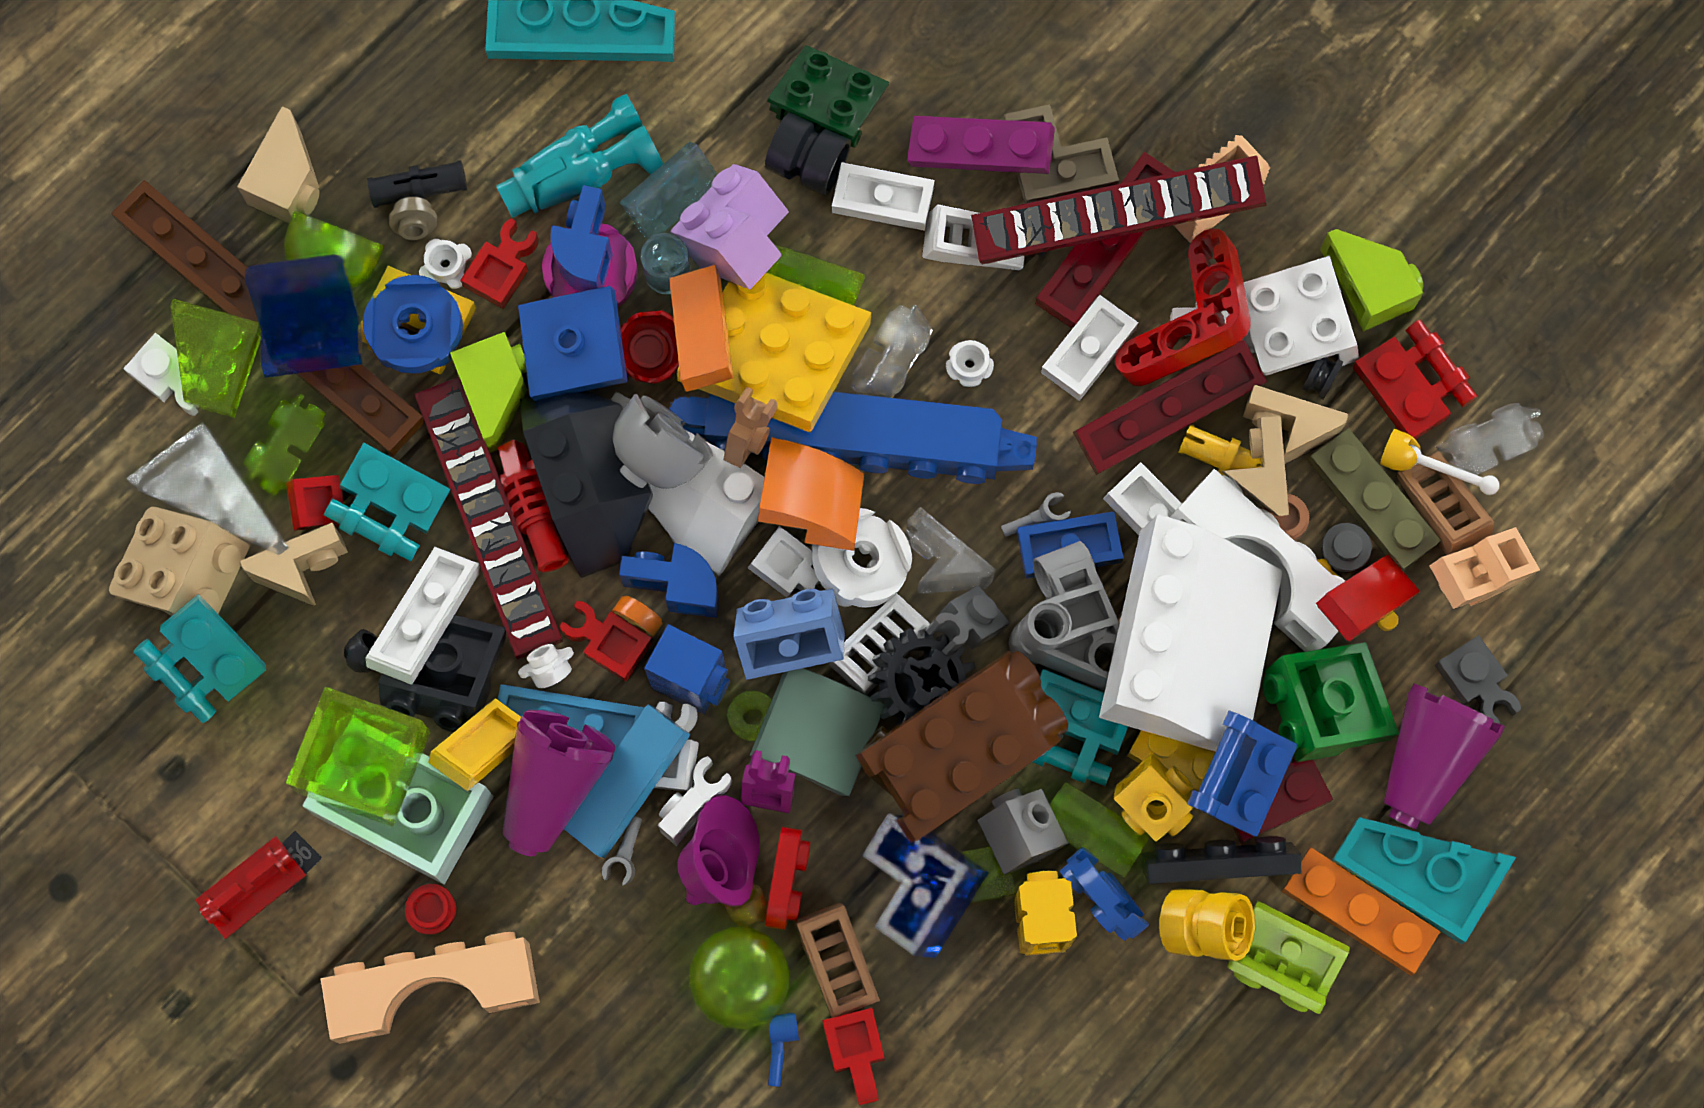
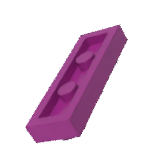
M913 116L907 161L912 167L1049 174L1055 128L1051 122Z

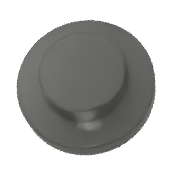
M1341 523L1330 528L1325 534L1321 550L1324 559L1332 568L1341 572H1353L1363 567L1368 561L1372 546L1368 534L1361 527L1351 523Z

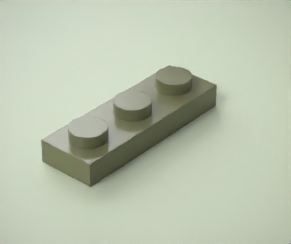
M1349 428L1310 456L1308 462L1384 555H1389L1402 571H1405L1437 547L1442 541Z

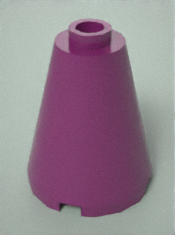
M1413 683L1407 695L1383 802L1392 807L1389 817L1413 829H1417L1420 821L1428 825L1433 822L1500 739L1505 728L1504 725L1493 722L1494 720L1444 695H1441L1439 698L1427 692L1428 688Z
M527 710L523 716L521 715L520 721L517 723L502 831L503 836L509 840V847L515 852L526 856H536L538 852L550 850L612 761L615 751V744L595 728L584 724L581 732L567 725L570 717L544 710Z

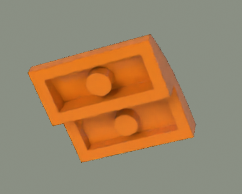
M771 437L757 522L807 529L805 543L854 551L864 473L826 452Z

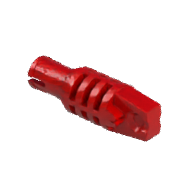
M511 440L499 446L498 451L505 472L500 475L503 489L507 494L506 498L511 506L512 515L515 517L517 529L523 534L528 535L539 571L545 573L560 569L569 562V559L565 554L558 531L553 522L534 462L524 443Z

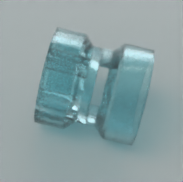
M671 233L654 235L644 243L640 259L647 284L658 293L671 294L669 278L691 272L689 254L685 243Z

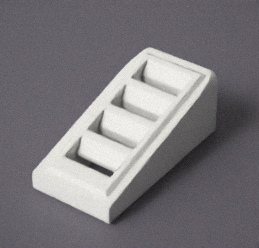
M937 205L929 212L925 228L923 258L940 262L1021 270L1023 268L1024 256L981 265L971 215L978 214V212ZM945 226L950 227L948 243L944 242ZM963 228L970 229L968 247L961 245Z
M897 593L844 642V660L829 663L854 689L864 695H868L878 685L869 682L868 676L880 671L881 668L875 665L872 661L875 655L863 644L870 639L884 653H887L883 646L886 640L876 630L882 625L899 640V634L904 631L889 618L895 611L914 628L913 631L916 635L918 631L930 625L927 620ZM855 652L873 667L868 674L850 658Z

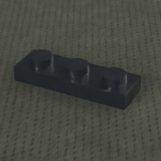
M1279 836L1260 837L1255 839V845L1235 846V841L1211 840L1205 843V848L1185 849V845L1179 843H1164L1156 845L1154 852H1142L1143 873L1149 884L1302 874L1301 853L1292 842H1286L1284 837Z

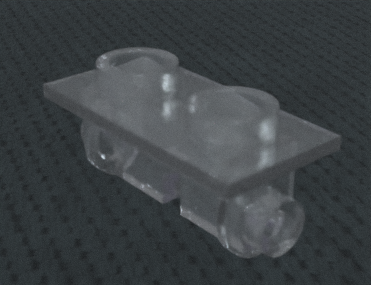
M898 305L895 311L890 310L886 319L873 339L876 345L885 348L883 353L869 348L866 350L858 366L851 374L854 380L850 386L853 390L862 395H868L869 391H871L874 396L893 398L895 394L901 391L908 371L917 356L926 349L930 334L933 331V328L918 306L913 305L911 310L904 306Z
M1519 403L1503 406L1492 412V420L1480 426H1477L1476 423H1471L1449 433L1450 440L1436 446L1437 451L1453 455L1454 460L1449 461V465L1478 475L1499 465L1492 449L1497 445L1503 460H1509L1537 447L1538 441L1544 438V433L1537 421L1531 422L1530 419L1542 413L1540 409L1523 407Z

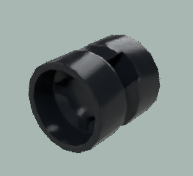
M790 112L783 118L773 136L764 167L766 170L788 180L798 175L800 176L802 186L827 196L838 180L841 162L846 163L851 140L829 129L817 133L815 132L813 122Z

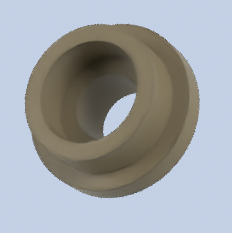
M407 197L399 200L394 205V210L389 215V226L394 233L405 239L418 240L431 234L436 229L437 215L427 200L419 197Z

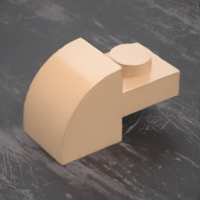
M1516 527L1486 537L1476 545L1443 556L1430 565L1432 572L1439 582L1440 589L1446 595L1453 609L1466 604L1473 606L1540 571Z

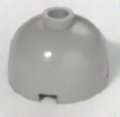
M637 394L634 395L624 407L614 425L612 438L615 453L624 463L620 472L630 482L640 488H644L647 483L661 489L676 488L687 483L704 468L712 458L713 453L709 445L698 433H696L693 442L689 439V434L683 428L686 422L681 424L683 420L675 413L644 395L640 399Z

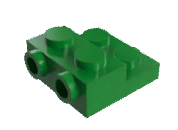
M1366 642L1283 655L1264 670L1266 674L1262 684L1264 696L1270 704L1277 705L1282 720L1279 725L1278 734L1298 744L1294 753L1296 763L1337 756L1348 748L1390 741L1399 734Z

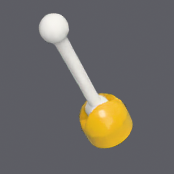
M1397 429L1392 431L1380 465L1398 471L1411 469L1418 463L1479 486L1480 490L1486 495H1493L1499 489V481L1494 476L1480 477L1422 455L1420 445L1416 439L1408 433Z

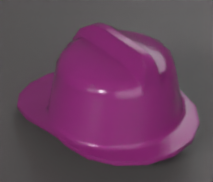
M724 795L715 796L706 802L698 816L694 837L681 850L677 861L678 873L683 885L687 889L686 901L690 905L723 903L728 906H741L750 898L759 856L760 837L756 822L749 810L737 799Z

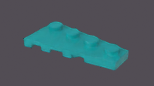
M488 0L485 51L488 59L674 62L675 11L634 0Z

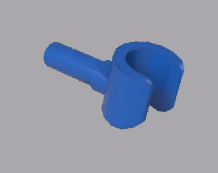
M794 1013L775 1015L770 1021L769 1034L772 1053L768 1079L769 1086H781L784 1061L783 1043L799 1041L797 1020Z

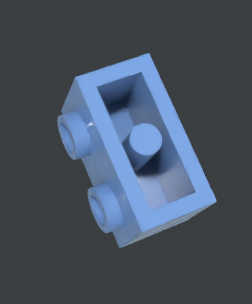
M833 588L823 591L806 589L789 598L775 601L758 599L749 602L744 607L737 608L733 637L746 680L844 660L845 630Z

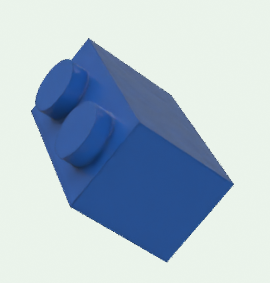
M669 624L644 668L653 690L681 704H689L696 707L697 712L705 715L710 703L715 706L719 705L730 683V679L726 678L728 669H726L722 650Z

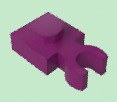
M755 750L752 754L750 765L746 764L742 780L741 803L743 805L790 813L794 798L795 774L788 773L790 766L789 757L782 755L780 762L772 763L762 758V751Z

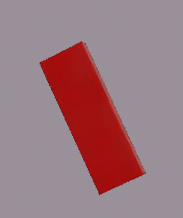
M1386 555L1327 592L1316 604L1342 636L1350 642L1408 603L1420 590L1389 555Z

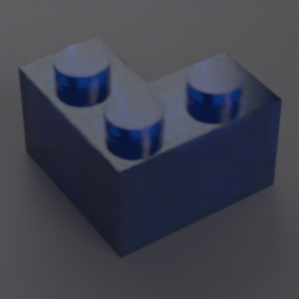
M888 813L862 855L901 883L876 923L875 928L914 956L936 958L989 872L932 832H929L918 841L910 843L897 823V820L903 816Z

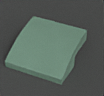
M804 668L783 672L750 756H752L755 750L762 751V758L772 763L780 762L782 755L788 756L790 759L788 773L801 776L840 796H850L861 768V764L855 755L864 750V745L874 734L885 704L872 702L869 696Z

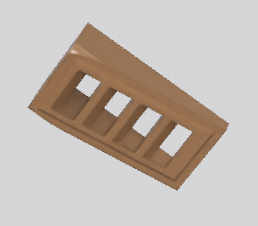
M1439 451L1428 456L1449 465ZM1418 463L1411 469L1397 473L1399 482L1419 514L1442 540L1439 546L1446 555L1472 547L1486 537L1492 536L1494 521L1462 480ZM1437 473L1441 478L1425 488H1422L1419 484ZM1446 491H1449L1451 494L1436 503H1433L1431 500ZM1457 508L1461 511L1449 519L1444 517L1445 514Z
M842 903L830 905L798 918L797 922L794 921L831 1018L848 1014L880 1001L847 911ZM837 922L840 930L818 939H813L812 931ZM845 942L847 950L821 960L818 951ZM850 961L853 962L854 970L828 979L826 971ZM860 980L863 989L836 999L833 990Z

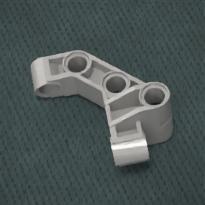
M1078 541L1033 559L1035 578L1047 600L1034 606L1017 624L1010 634L1008 644L1011 652H1021L1033 665L1041 664L1105 692L1109 672L1103 671L1098 667L1094 655L1095 651L1100 650L1107 652L1111 657L1113 656L1120 623L1097 574L1089 550L1084 543ZM1035 629L1040 631L1043 634L1044 638L1040 636Z

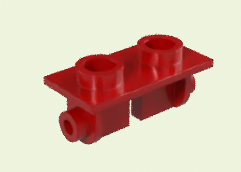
M275 836L196 898L195 901L200 906L199 911L211 925L214 924L224 939H227L304 878L306 874Z

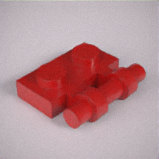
M1421 319L1405 330L1414 342V347L1405 351L1394 336L1355 361L1352 367L1396 428L1408 433L1415 439L1449 418L1451 412L1442 399L1452 394L1463 408L1478 397L1468 383L1470 376L1462 366L1458 368L1455 366L1442 348L1445 345L1444 341L1437 332L1431 333ZM1424 360L1429 362L1441 379L1432 386L1416 366Z

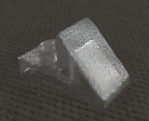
M921 507L907 520L906 534L910 536L908 540L910 546L927 560H930L933 556L937 559L936 563L919 581V593L971 590L978 585L981 589H984L993 582L995 568Z

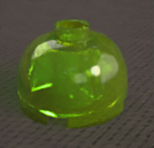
M295 210L289 222L284 241L285 257L293 270L305 276L302 286L327 296L330 295L332 287L349 290L360 286L366 281L375 269L384 248L382 244Z
M730 927L713 933L698 947L690 964L689 987L695 1004L710 1021L726 1029L748 1030L765 1023L781 1010L789 993L790 969L783 950L770 936L754 928Z

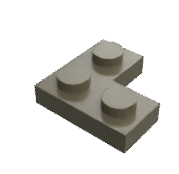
M1050 104L1004 114L1003 120L1051 122L1055 128L1049 174L1016 172L1024 204L1117 185L1119 183L1107 137L1061 147Z

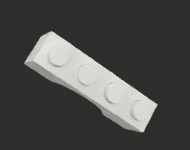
M1214 469L1169 518L1206 528L1283 570L1274 624L1305 652L1320 650L1330 642L1338 630L1317 607L1316 602L1327 592L1345 582V580L1327 571L1317 562L1315 554L1309 547L1300 542H1295L1280 528L1279 522L1271 513L1256 507L1243 495L1241 487L1233 479L1222 476Z

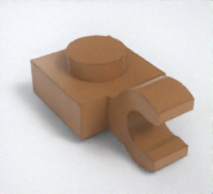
M749 387L744 389L734 406L736 421L728 433L723 458L724 461L739 468L743 466L751 452L758 455L764 447L770 433V428L767 425L778 408L776 400L770 398L767 404L752 398L753 389Z

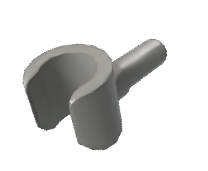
M1058 492L1051 493L1043 501L1039 510L1002 525L1001 528L1004 536L1007 537L1017 533L1018 527L1067 519L1071 511L1065 512L1062 515H1054L1048 507L1059 503L1064 495Z
M633 817L627 826L617 855L609 858L604 863L602 876L605 881L608 880L611 867L616 862L623 863L627 870L622 886L627 885L633 880L635 867L631 857L642 823L641 818Z

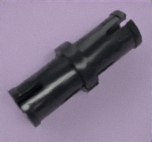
M461 160L420 169L419 165L409 166V171L367 178L369 194L374 208L393 204L407 197H419L426 200V197L468 190Z

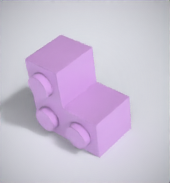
M732 164L730 168L721 171L714 178L712 187L698 202L691 204L682 212L680 221L670 232L700 269L716 265L720 278L751 289L782 256L767 235L789 211L757 171Z

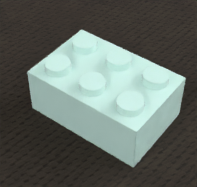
M353 717L305 800L303 807L313 816L445 885L494 796L486 786L480 783L466 791L429 764V756Z

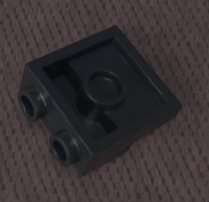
M454 615L412 685L382 673L378 683L380 705L386 706V710L398 719L411 720L417 714L433 718L436 725L440 728L455 732L485 707L491 691V676L506 640V628Z

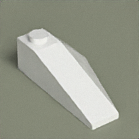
M618 392L611 398L612 401L620 403L623 409L631 400ZM686 430L690 436L689 439L693 442L695 435ZM706 442L711 448L713 456L704 468L691 481L676 488L661 489L650 484L653 497L648 509L668 532L669 537L674 543L687 546L698 552L710 565L712 571L720 576L758 523L765 477L746 464L739 468L724 461L725 452Z

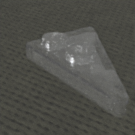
M203 422L127 477L130 484L138 491L194 517L211 521L229 533L277 555L282 554L289 548L213 432Z

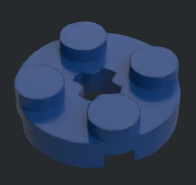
M420 275L398 277L385 284L386 289L381 291L376 298L373 296L368 302L363 316L365 338L381 364L403 373H422L448 364L452 360L450 352L455 351L459 345L463 332L462 314L453 296L442 288L440 283ZM411 314H418L420 321L426 323L424 329H420L415 335H409L407 330L400 329L401 323L409 322Z
M1085 847L1080 848L1067 860L1068 864L1060 870L1062 876L1066 880L1071 881V886L1077 893L1081 894L1084 892L1091 901L1096 903L1090 910L1109 933L1114 931L1123 941H1126L1129 937L1134 939L1149 926V922L1141 918L1144 916L1142 910L1111 872L1107 874L1103 870L1100 873L1097 871L1094 865L1100 860Z

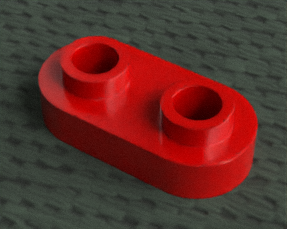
M782 827L765 927L786 930L788 920L798 921L802 891L794 890L797 870L806 872L811 845L810 841L802 840L803 830Z

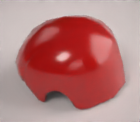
M663 310L638 312L629 317L627 322L623 323L620 327L626 373L635 381L650 384L661 383L671 379L677 373L679 367L674 317Z

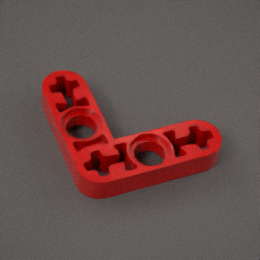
M1215 228L1205 230L1192 240L1188 248V258L1198 309L1129 340L1118 350L1115 356V366L1133 386L1150 384L1237 344L1247 335L1251 326V319L1238 252L1224 231ZM1212 252L1217 262L1215 264H1211L1209 261L1212 258ZM1225 279L1229 280L1227 286L1222 291L1210 295V291L1215 284ZM1225 310L1229 313V316L1226 317V324L1224 315L1221 313V311ZM1192 334L1190 341L1184 347L1173 350L1174 344L1184 335Z

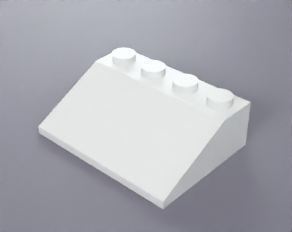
M1157 514L1139 533L1099 718L1216 752L1226 730V727L1222 724L1228 710L1253 720L1283 570L1206 528Z

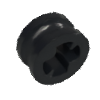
M1327 357L1317 360L1302 389L1305 391L1314 389L1318 392V398L1324 400L1343 361L1338 359L1332 362Z

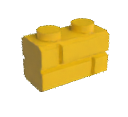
M1040 871L1027 874V880L1019 886L1014 898L1016 922L1020 923L1017 929L1019 953L1028 956L1065 952L1077 937L1075 914L1070 911L1073 907L1071 881L1065 878L1058 879L1057 871Z

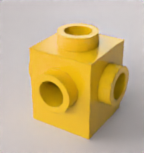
M1151 753L1116 785L1114 800L1124 809L1121 813L1122 817L1137 834L1142 836L1147 832L1157 842L1166 833L1171 837L1175 836L1191 821L1193 815L1190 811L1193 807L1187 805V802L1191 796L1190 791L1194 787L1178 768L1172 766L1168 770Z

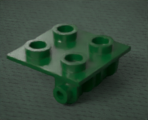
M805 45L772 91L767 102L771 103L769 110L776 113V119L781 121L791 112L816 123L815 132L820 133L827 128L851 140V147L856 148L862 135V131L859 129L890 82L834 58L825 52Z

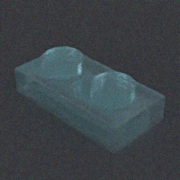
M689 141L619 203L642 235L653 242L680 218L682 212L688 206L702 198L712 187V182L718 174L700 147Z

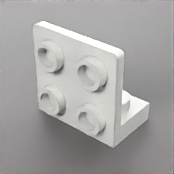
M1330 256L1243 282L1251 319L1249 331L1261 371L1264 375L1273 374L1335 354L1343 361L1342 366L1359 359L1357 342Z

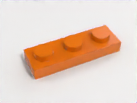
M1310 847L1301 860L1302 874H1292L1281 892L1410 976L1415 974L1441 931Z

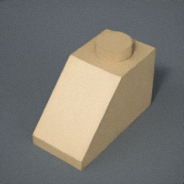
M282 106L237 187L247 205L298 227L304 214L309 215L318 202L319 184L300 128L291 110Z

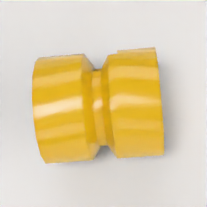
M1173 889L1166 896L1161 907L1159 919L1161 941L1167 952L1193 957L1205 955L1220 960L1239 961L1249 952L1253 942L1255 915L1252 904L1247 896L1237 893L1219 892L1209 894L1203 890Z

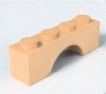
M503 932L485 937L486 945L466 949L465 942H454L435 947V955L415 959L414 952H406L385 957L384 966L365 969L363 962L337 966L334 968L335 976L321 978L330 1040L341 1044L390 1034L393 1018L401 1003L415 990L432 983L448 982L466 987L474 994L483 1009L489 1013L540 1003L530 944L524 937L516 939L515 932Z

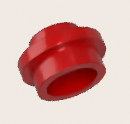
M425 884L416 888L409 895L405 904V916L410 926L417 932L424 935H436L444 932L453 923L456 916V902L446 888L437 884Z

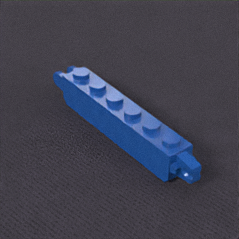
M833 392L811 433L771 418L767 425L770 428V433L759 454H763L762 458L768 460L772 437L826 452L848 464L859 465V468L865 472L886 473L888 468L908 470L910 476L917 478H935L937 473L956 475V479L964 483L981 484L985 482V479L995 480L996 471L1033 470L1037 437L1001 428L1002 419L994 409ZM709 394V398L690 396V398H686V396L683 398L679 396L678 399L674 398V402L670 403L671 407H669V410L683 420L681 424L686 422L683 428L694 435L698 433L702 438H705L706 442L725 452L728 433L736 421L735 403Z

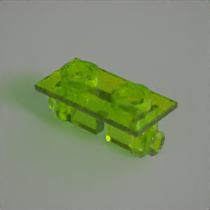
M302 394L294 397L290 403L282 399L268 421V424L274 427L265 444L257 440L242 464L249 468L243 480L248 482L257 475L262 478L259 487L276 496L279 489H286V483L290 481L302 461L287 451L290 444L307 453L320 430L325 425L322 419L326 413L312 404H309L306 409L299 406L304 398Z
M1067 782L1063 784L1050 803V807L1067 842L1077 849L1085 847L1100 860L1099 863L1125 878L1150 837L1147 832L1142 836L1137 834L1123 817Z

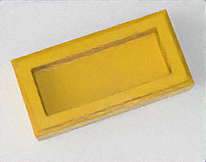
M496 698L493 699L434 748L430 753L428 763L463 789L469 791L513 753L517 723L520 721L521 716Z

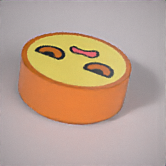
M627 595L622 596L612 610L614 614L652 638L663 624L662 619L653 610Z

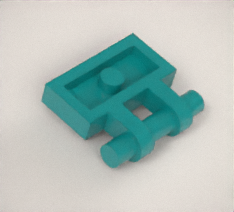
M363 442L339 487L356 496L350 507L332 498L323 515L339 523V529L351 536L356 532L380 545L379 551L389 556L395 553L411 562L420 544L403 536L406 529L410 525L427 534L450 492V488ZM370 504L395 517L390 528L364 515Z
M199 594L160 625V632L171 643L159 651L149 639H146L133 651L145 664L144 672L153 681L159 679L176 696L174 702L185 713L191 711L201 723L208 721L217 711L205 698L211 690L215 688L229 702L266 671V664ZM183 656L201 673L191 683L174 666Z
M1043 669L1040 676L1041 687L1045 694L1059 705L1068 722V730L1064 734L1083 741L1084 744L1080 755L1055 745L1032 763L1043 767L1045 762L1071 772L1072 779L1085 783L1086 779L1105 786L1112 768L1094 761L1098 748L1117 755L1128 726L1099 718L1104 697L1103 692Z

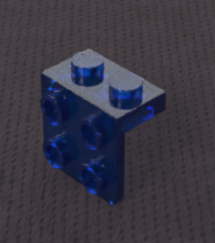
M332 254L253 265L246 269V285L261 328V367L265 378L362 364V323L345 263L341 256Z

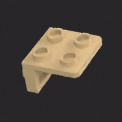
M150 507L145 511L136 526L135 534L125 555L115 570L114 577L109 586V592L119 599L161 610L170 616L199 594L219 614L241 567L240 561L245 558L251 545L211 521L158 507Z

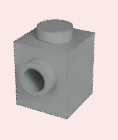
M1019 789L1009 791L994 799L992 804L995 809L978 820L1004 875L1040 862L1068 844L1042 789L1022 795Z

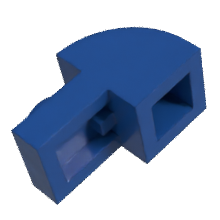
M585 185L582 187L579 201L572 200L566 219L567 228L552 225L550 236L552 250L562 277L571 287L579 292L604 287L613 255L609 238L599 236L606 210L602 189Z
M674 543L671 562L664 561V556L653 552H636L635 557L622 556L619 576L623 587L667 592L665 601L669 612L717 618L719 595L716 580L710 565L695 550Z

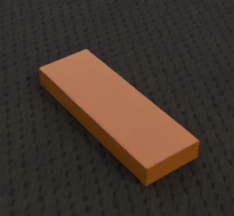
M716 265L669 278L680 379L685 391L688 392L733 379L721 278Z

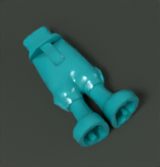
M624 94L613 101L610 112L590 128L582 125L569 129L563 137L529 158L519 168H514L512 170L514 176L496 185L512 218L530 209L533 210L534 214L538 213L537 206L543 210L569 201L581 194L583 185L601 188L612 177V171L619 167L638 164L648 174L656 175L664 171L665 166L627 94ZM620 135L626 136L602 152L601 150L595 152L599 145Z

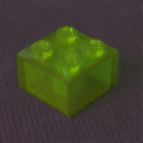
M325 687L286 784L298 794L393 827L431 731L420 719Z

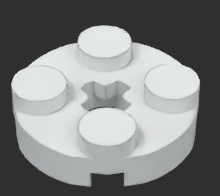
M860 508L855 548H859L862 554L870 553L873 560L868 563L867 568L860 567V565L853 561L854 551L812 545V561L816 576L826 590L833 588L837 604L843 607L851 605L874 607L887 602L902 587L906 580L907 572L911 568V548L903 531L890 519L886 523L881 518L872 516L875 512L868 509Z

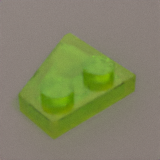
M173 299L171 312L183 401L193 407L235 418L265 327L256 321Z

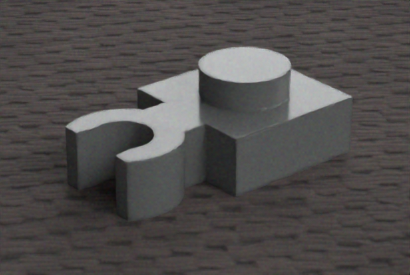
M978 585L950 601L940 612L941 614L927 627L926 632L929 635L937 631L944 633L949 638L950 643L942 651L945 655H953L964 643L971 650L1000 634L1010 622L997 608L995 602Z
M1479 635L1435 664V667L1460 702L1466 705L1473 699H1476L1480 704L1479 712L1493 719V722L1500 724L1499 719L1493 713L1494 704L1504 705L1511 716L1521 710L1520 702L1516 696L1508 691L1501 690L1497 685L1508 675Z

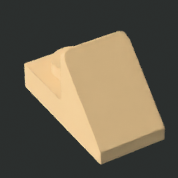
M1254 385L1243 417L1253 420L1252 423L1256 427H1258L1257 419L1260 417L1281 416L1282 429L1289 431L1284 446L1285 464L1333 440L1341 433L1348 418L1347 413Z
M1281 416L1260 417L1257 419L1258 428L1249 429L1251 456L1252 458H1260L1261 467L1222 471V473L1233 479L1244 491L1275 516L1289 515Z
M330 523L243 559L240 563L253 582L305 603L316 605L303 571L309 568L311 571L329 568L338 562V556L348 553L341 534L334 524Z

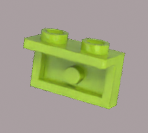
M1257 900L1253 908L1255 931L1249 952L1239 961L1228 960L1227 967L1234 971V976L1242 983L1257 989L1264 986L1280 994V999L1289 1007L1300 1012H1307L1310 1009L1320 1014L1325 1006L1326 996L1349 954L1350 947Z

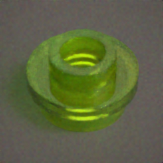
M746 691L736 696L730 703L727 713L731 730L744 740L755 741L772 699L759 691ZM749 709H757L762 713V718L759 723L750 725L743 720L744 713Z

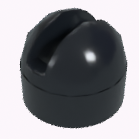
M366 629L359 630L349 639L344 647V657L348 667L358 673H368L373 670L366 666V656L378 637Z

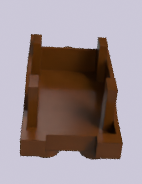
M1008 651L928 704L897 728L855 756L868 777L879 774L904 814L903 817L897 820V823L911 843L921 839L1050 750L1064 737L1063 734L1068 730V722L1059 705L1043 691L1040 676L1032 662L1019 651Z

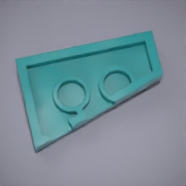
M1359 817L1331 861L1462 945L1469 938L1516 857L1471 848V845L1455 841L1447 842L1420 835L1416 831Z

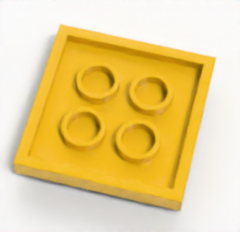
M765 273L751 289L728 282L722 293L733 379L698 389L736 404L744 389L749 387L753 389L752 398L764 404H767L770 398L776 400L778 408L772 418L811 433L871 324V312L769 273ZM678 367V369H677V381L681 382V379H680V370H679V367Z

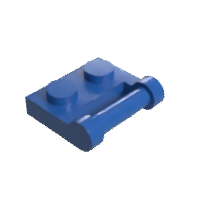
M1228 710L1222 724L1226 727V730L1198 792L1192 791L1187 805L1257 837L1298 744L1270 731L1245 716Z

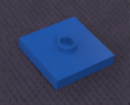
M611 286L518 305L529 393L534 401L565 393L582 392L628 382L616 294Z

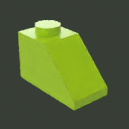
M1338 229L1327 233L1320 250L1324 257L1330 256L1338 285L1363 331L1415 309L1423 295V280L1416 266L1412 263L1408 264L1401 251Z
M505 332L450 352L490 453L498 450V447L501 446L520 406V399L524 398L527 391L522 374L527 372L525 355L520 344L513 347L510 346Z

